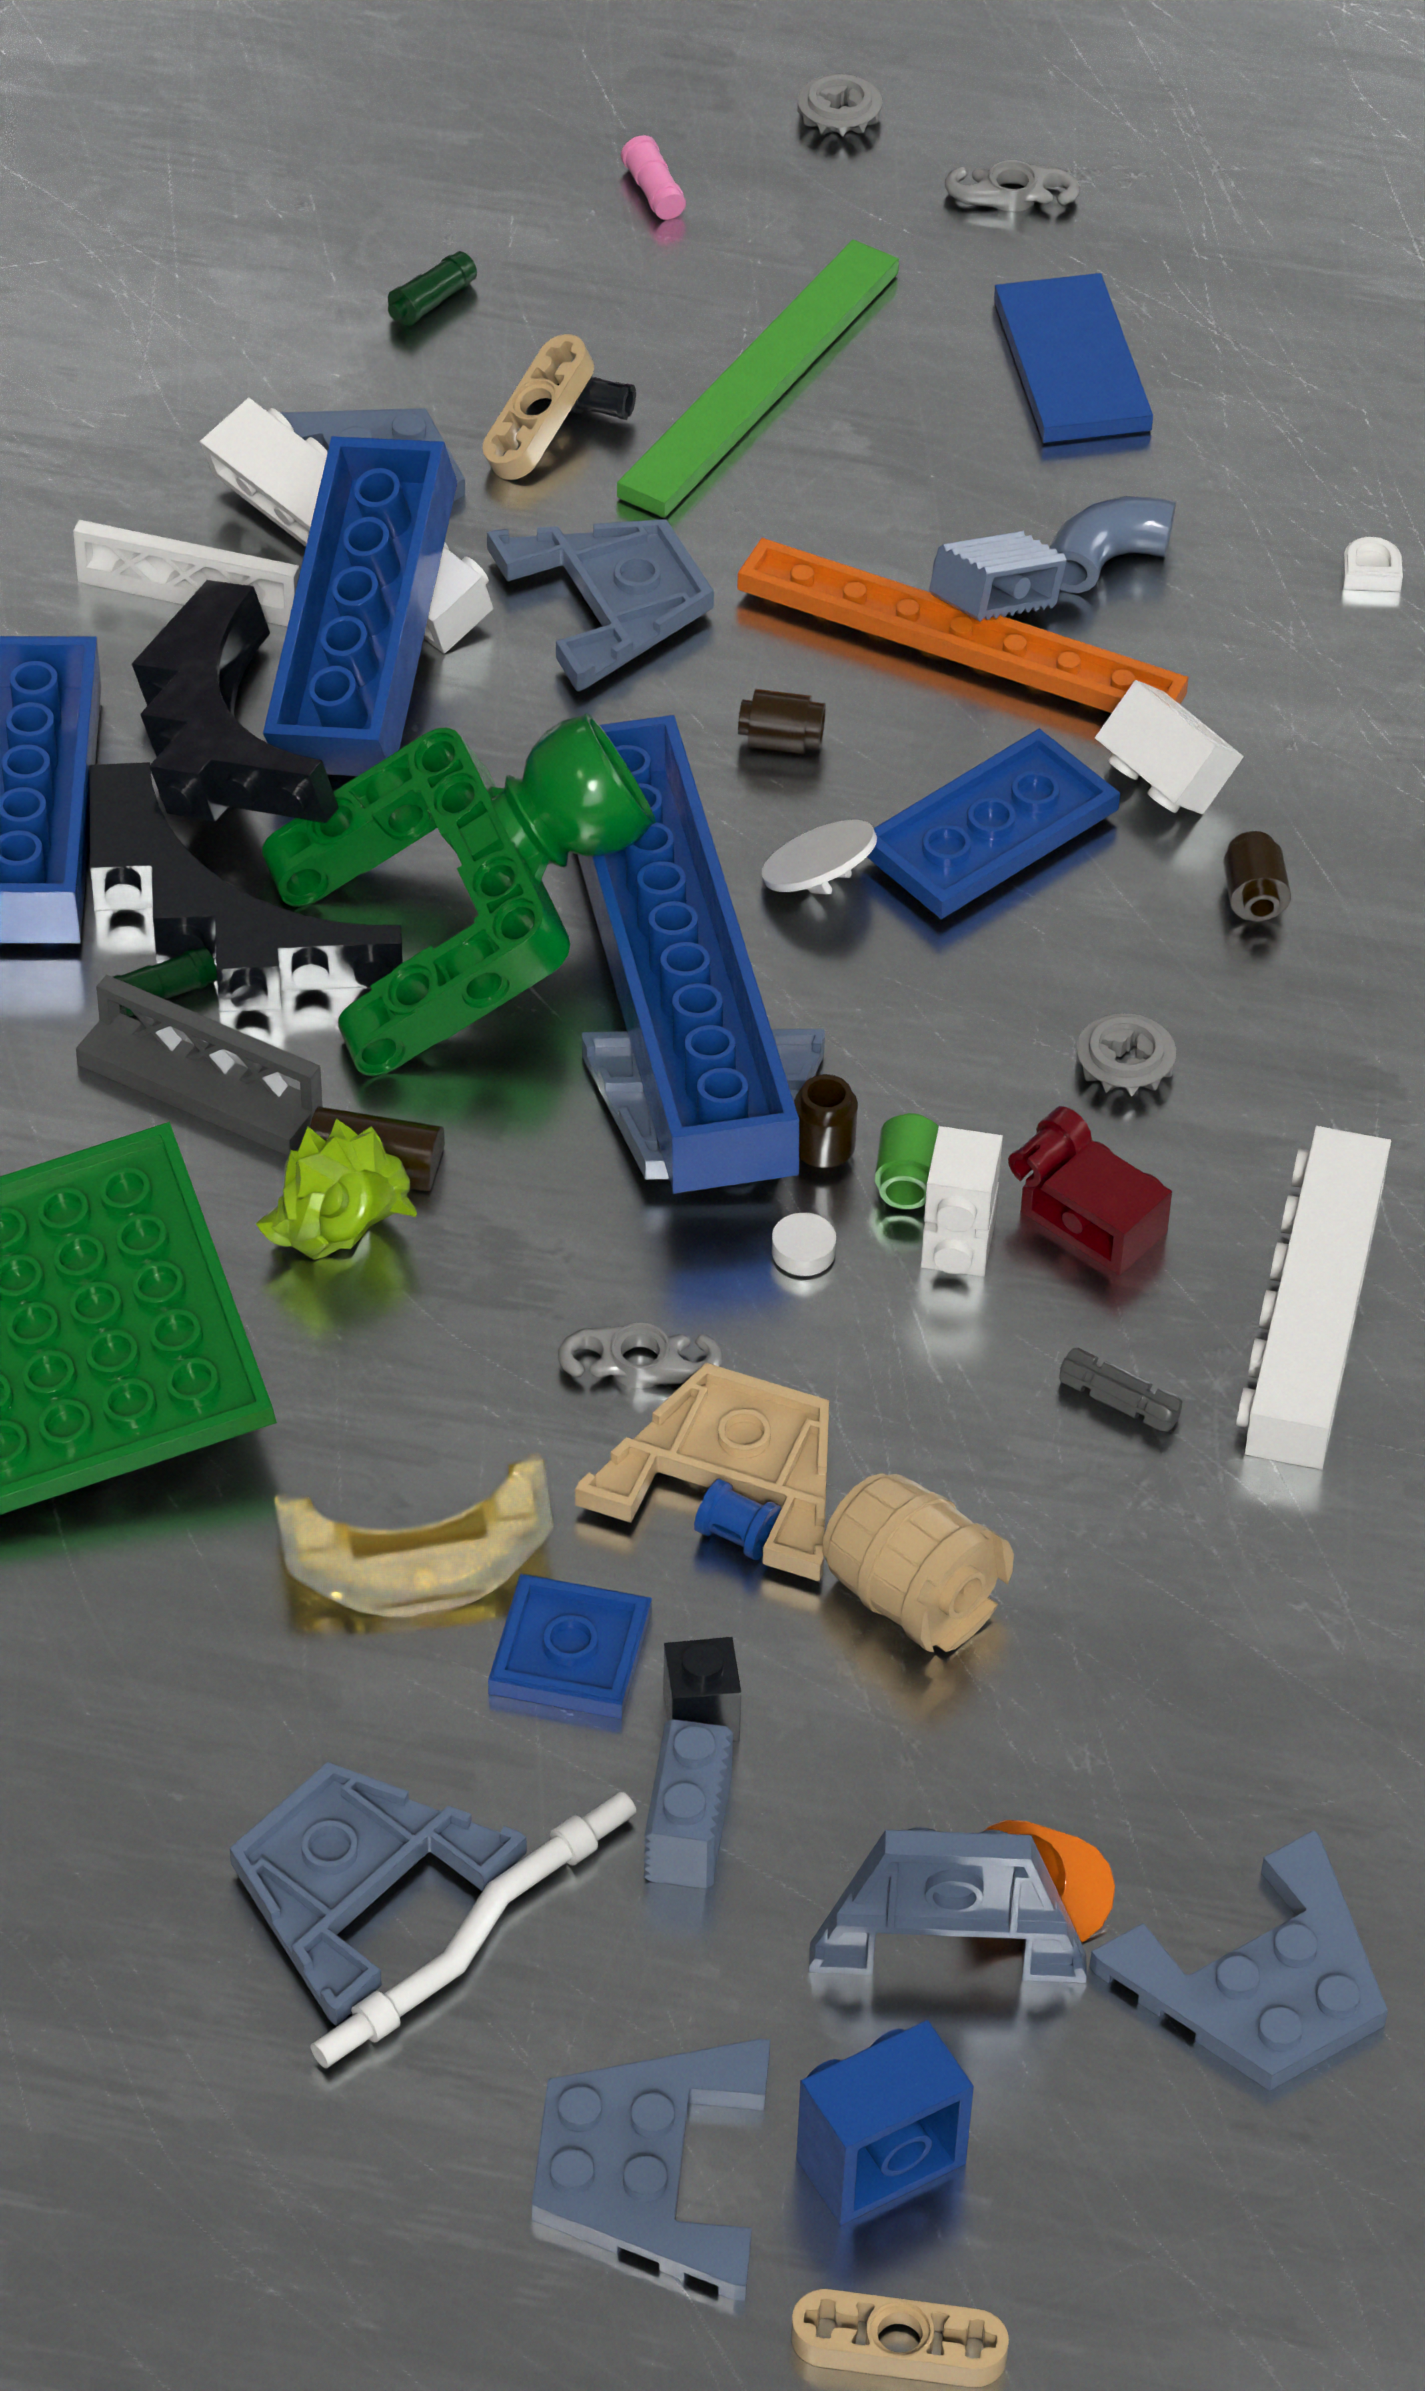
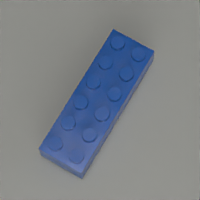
M331 436L263 730L266 742L272 746L296 755L322 760L327 774L359 776L400 749L457 487V479L444 442Z
M0 636V943H80L90 832L89 765H95L101 699L97 636Z

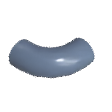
M1123 496L1094 503L1064 522L1049 546V549L1056 548L1058 554L1064 553L1067 559L1060 590L1068 593L1089 591L1096 585L1104 563L1112 557L1133 553L1165 558L1172 531L1176 501L1153 497Z

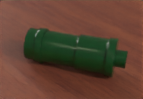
M457 251L453 255H448L442 259L439 264L424 274H419L406 284L396 287L388 294L389 315L392 319L400 321L404 325L411 326L415 324L422 316L439 306L443 300L458 290H463L469 286L470 282L476 279L477 268L474 261L466 253Z
M202 947L196 950L185 951L183 955L156 965H147L129 973L112 977L168 1000L195 989H203L208 984L216 982L217 972L211 953L207 948ZM119 1005L121 1014L128 1017L135 1015L129 1008Z

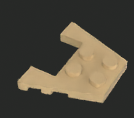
M705 1363L652 1413V1422L634 1439L626 1437L611 1451V1460L595 1475L589 1472L578 1482L575 1488V1505L631 1523L657 1472L708 1488L717 1479H722L733 1485V1491L763 1505L767 1502H774L782 1508L763 1547V1564L820 1582L824 1563L822 1550L825 1533L829 1400Z

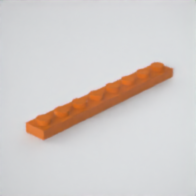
M765 538L760 539L738 572L737 590L1110 713L1114 711L1135 680L1164 691L1179 704L1182 703L1187 694L1189 678L1187 676L1007 617H1002L1001 615L997 619L991 617L989 620L983 618L979 622L936 598L930 592Z

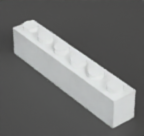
M248 397L200 440L205 457L215 477L306 547L328 452L314 438L309 437L307 440H304L297 435L291 424L279 411L274 408L266 411ZM445 542L424 639L443 654L450 650L493 610L486 588L489 579L484 570L467 556L462 560L449 551Z
M1316 1126L1311 1150L1298 1149L1292 1186L1302 1188L1300 1197L1287 1196L1281 1233L1291 1234L1289 1244L1280 1242L1276 1244L1270 1280L1280 1282L1278 1292L1266 1290L1259 1322V1328L1269 1330L1268 1339L1255 1338L1248 1377L1258 1378L1256 1390L1243 1388L1236 1426L1248 1428L1245 1455L1323 1470L1384 1187L1391 1146L1390 1139Z

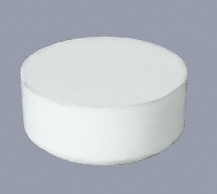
M795 1213L784 1217L774 1227L772 1233V1256L776 1264L784 1271L800 1276L815 1275L826 1270L834 1261L836 1232L831 1223L825 1218L812 1213Z

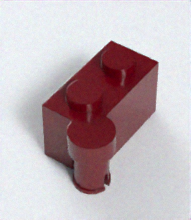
M1058 1106L1038 1123L1037 1133L1018 1150L1009 1155V1167L1019 1181H1022L1030 1171L1033 1170L1034 1172L1026 1179V1184L1022 1188L1020 1212L1121 1276L1167 1234L1172 1190L1165 1187L1155 1176L1143 1173L1115 1155L1103 1143L1093 1141L1091 1131L1084 1119L1074 1110L1065 1106Z

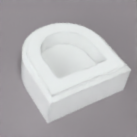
M1364 537L1351 542L1344 552L1342 566L1343 590L1401 592L1403 572L1402 557L1399 549L1391 542L1378 537Z

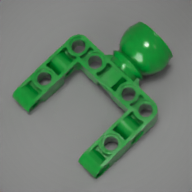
M585 713L582 716L563 720L547 730L532 747L525 762L522 779L507 775L504 788L496 787L487 767L456 730L447 727L431 730L335 790L333 793L339 809L327 823L295 818L273 832L266 839L262 846V855L282 900L288 905L300 907L319 901L358 875L372 870L437 828L441 836L456 852L462 864L457 870L478 913V916L473 918L475 923L436 948L430 945L401 963L390 974L370 985L372 990L348 1005L338 1017V1028L357 1070L364 1075L377 1076L395 1070L436 1043L450 1038L556 971L568 956L570 940L542 882L547 865L554 864L565 868L569 852L587 857H595L623 851L639 841L656 821L645 795L625 761L600 725L590 714Z

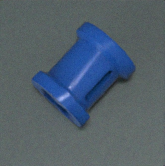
M717 1479L707 1490L698 1508L694 1521V1530L705 1536H710L714 1533L743 1547V1553L746 1557L758 1560L763 1556V1547L782 1508L774 1502H767L765 1505H762L733 1491L732 1484L722 1479Z

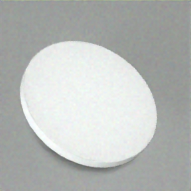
M862 820L838 821L812 829L787 842L768 858L762 868L763 880L766 886L773 891L793 892L808 889L812 894H831L832 887L828 881L837 877L850 878L852 875L851 869L862 862L874 849L877 842L876 833L870 823Z

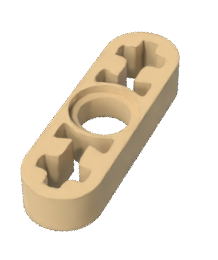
M570 334L559 335L550 339L542 346L485 437L482 447L483 453L494 473L500 478L506 480L518 479L527 475L535 468L590 380L594 371V362L579 337ZM542 398L552 400L550 406L544 412L538 415H526L527 408L534 401Z
M819 2289L804 2295L795 2305L792 2314V2346L802 2360L816 2367L975 2388L983 2387L996 2381L1006 2366L1009 2344L1007 2329L998 2317L981 2309ZM820 2318L834 2320L831 2338L823 2339L816 2336V2328L819 2325ZM858 2321L867 2322L865 2345L856 2344ZM903 2324L913 2328L920 2336L921 2341L914 2349L900 2353L884 2347L878 2335L887 2326ZM934 2331L943 2332L941 2355L932 2354ZM968 2338L983 2340V2350L981 2351L980 2358L972 2359L965 2356V2346L967 2345Z

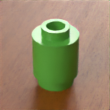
M907 1113L892 1117L882 1125L880 1130L875 1183L880 1190L882 1199L887 1204L899 1209H915L926 1204L927 1181L939 1126L922 1115Z

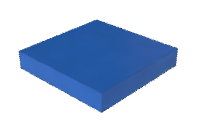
M520 1573L489 1675L488 1694L622 1719L652 1613V1598Z

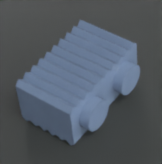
M1024 531L947 543L938 547L933 563L929 591L936 598L979 622L983 618L989 620L991 617L997 619L999 615L1005 617L1007 614L1013 616L1015 612L1021 614L1023 611L1029 613L1031 609L1037 611L1039 608L1045 610L1047 606L1052 609L1058 601L1067 559L1064 553L1058 554L1056 548L1049 549L1048 544L1041 545L1040 539L1033 540L1032 535L1025 536Z
M673 1719L665 1722L644 1835V1878L650 1882L707 1889L714 1884V1873H716L718 1850H720L724 1816H726L728 1793H730V1782H732L733 1732L727 1726Z

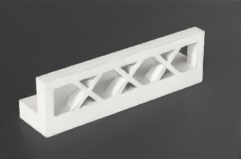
M79 520L73 530L78 583L182 605L186 604L206 580L254 586L266 622L288 626L300 574L298 565Z

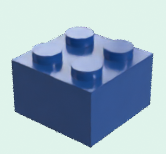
M929 2020L907 2030L894 2029L888 2031L876 2039L871 2047L842 2061L839 2059L828 2060L813 2069L807 2078L800 2080L796 2159L840 2226L966 2164L974 2085Z

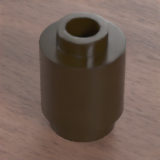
M755 689L752 700L742 699L739 712L738 735L748 736V748L805 754L806 749L820 750L824 733L826 703L812 702L811 695Z
M1249 831L1236 836L1229 843L1223 859L1232 910L1239 917L1251 921H1264L1276 917L1288 907L1291 901L1283 851L1274 842L1273 838L1264 832Z
M822 1074L808 1079L798 1091L794 1100L799 1117V1158L805 1163L816 1167L838 1166L846 1162L855 1151L857 1098L849 1084L838 1076Z

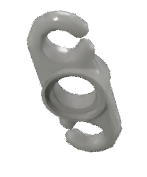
M1017 160L999 162L990 171L982 168L973 170L971 173L972 178L978 182L974 185L958 183L968 175L964 167L951 170L945 178L947 192L961 203L995 207L1007 212L1026 210L1034 202L1042 204L1051 203L1053 201V194L1046 190L1047 188L1061 187L1066 189L1057 197L1060 205L1074 202L1080 191L1076 178L1060 168L1029 165ZM1015 183L1023 185L1024 188L1008 189L1000 185Z
M632 1323L624 1327L582 1328L564 1339L558 1349V1360L565 1372L574 1378L581 1377L585 1372V1367L575 1359V1352L582 1349H590L601 1355V1358L590 1366L591 1375L598 1378L613 1375L625 1386L645 1389L659 1384H684L705 1363L720 1366L722 1363V1351L716 1340L706 1334H701L696 1338L695 1344L705 1352L706 1359L700 1362H690L680 1356V1352L690 1346L691 1341L688 1336L684 1334L667 1336L660 1328L652 1324ZM646 1347L653 1350L658 1357L648 1364L638 1365L628 1362L622 1355L631 1348Z

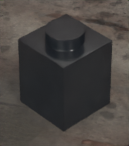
M733 1637L664 1643L663 1694L667 1721L673 1719L727 1726L733 1732V1742L740 1741L741 1687Z

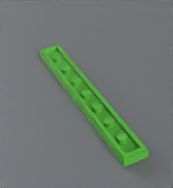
M852 239L617 482V497L665 518L898 274L899 258Z

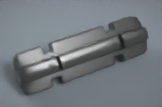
M1073 1348L1064 1358L1059 1375L1062 1383L1080 1392L1088 1388L1091 1390L1089 1393L1090 1397L1135 1419L1141 1414L1145 1416L1143 1423L1161 1432H1169L1178 1421L1183 1403L1180 1397L1162 1388H1158L1155 1393L1150 1390L1153 1385L1152 1383L1107 1361L1103 1362L1102 1366L1096 1364L1099 1359L1097 1356L1080 1348Z

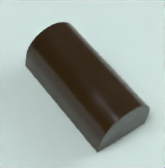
M320 1106L316 1108L310 1128L325 1141L329 1138L336 1119L351 1128L357 1135L372 1126L381 1139L385 1152L398 1157L402 1162L410 1179V1188L424 1191L431 1190L445 1146L444 1128L442 1126Z

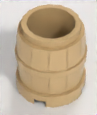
M879 1473L867 1477L854 1486L834 1511L823 1537L822 1553L828 1563L830 1572L849 1590L855 1593L865 1607L872 1612L885 1615L902 1626L907 1637L925 1650L933 1653V1646L935 1645L948 1652L958 1648L976 1634L991 1617L998 1603L989 1598L997 1579L999 1578L1008 1585L1013 1572L1014 1553L1005 1538L989 1527L978 1523L974 1524L960 1513L954 1503L946 1497L931 1492L920 1484L899 1474L887 1475Z

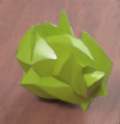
M336 1119L327 1141L307 1126L299 1150H291L286 1160L283 1195L278 1198V1206L256 1222V1225L264 1236L274 1244L291 1246L316 1260L340 1248L351 1249L370 1226L395 1213L416 1217L417 1211L407 1197V1193L410 1191V1179L402 1162L398 1157L385 1152L381 1139L371 1126L357 1135L351 1128Z

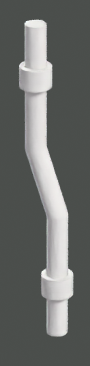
M620 1791L581 1818L577 1815L570 1817L551 1830V1840L487 1883L443 1953L384 1994L380 1991L371 1993L352 2007L351 2017L311 2044V2051L319 2064L324 2068H328L368 2039L374 2043L378 2042L400 2026L401 2016L464 1973L507 1904L565 1863L574 1866L598 1849V1840L636 1815V1807L631 1798L625 1792Z

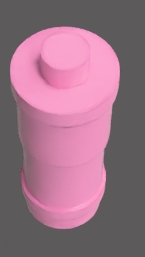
M646 135L637 136L629 140L621 151V160L625 167L629 169L636 183L642 188L652 211L663 220L676 218L684 211L686 200L680 186L675 183L668 171V166L659 152L657 143L652 137Z

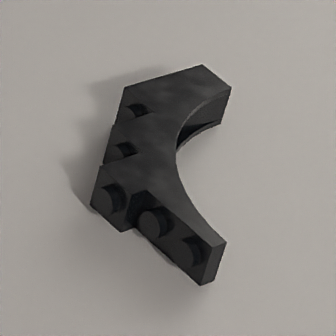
M206 580L133 661L132 667L147 707L140 715L156 755V759L149 767L167 814L215 822L227 807L327 823L339 807L322 760L296 755L274 747L257 738L234 717L237 689L243 674L256 651L270 634L254 586Z
M150 762L89 765L90 869L94 911L153 908L156 961L172 959L183 955L185 951L191 949L207 948L212 957L216 958L219 1012L281 1009V991L370 987V985L390 974L403 963L401 925H366L305 916L250 896L225 882L206 868L184 847L166 821L152 785Z

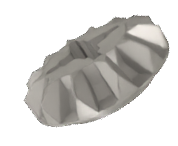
M831 74L815 78L805 84L798 94L797 112L803 115L804 125L810 127L818 126L821 135L835 131L843 137L846 131L850 130L856 133H864L867 125L878 123L880 110L882 109V97L878 89L870 82L852 75Z
M1135 1014L1104 1016L1090 1023L1079 1036L1076 1063L1083 1066L1085 1080L1101 1081L1106 1093L1115 1087H1124L1131 1097L1142 1086L1156 1091L1162 1078L1172 1076L1176 1059L1175 1042L1164 1027L1149 1018ZM1132 1046H1136V1058H1130L1126 1063H1118L1116 1061V1057H1122L1126 1051L1129 1052Z

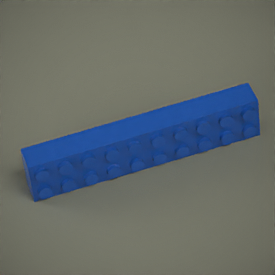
M669 715L602 724L600 727L611 740L639 784L652 809L656 823L646 831L639 841L623 851L595 857L578 854V858L672 1192L674 1194L799 1175V1117L675 716Z

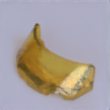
M538 1452L525 1454V1460L507 1462V1476L504 1483L492 1494L481 1499L478 1504L453 1517L416 1528L375 1530L348 1526L347 1522L326 1519L314 1508L309 1495L289 1499L287 1494L273 1496L286 1571L304 1586L307 1585L321 1595L343 1604L344 1607L382 1616L413 1617L424 1612L436 1610L449 1611L482 1598L510 1580V1576L529 1559L539 1546L543 1545L554 1527L544 1459Z

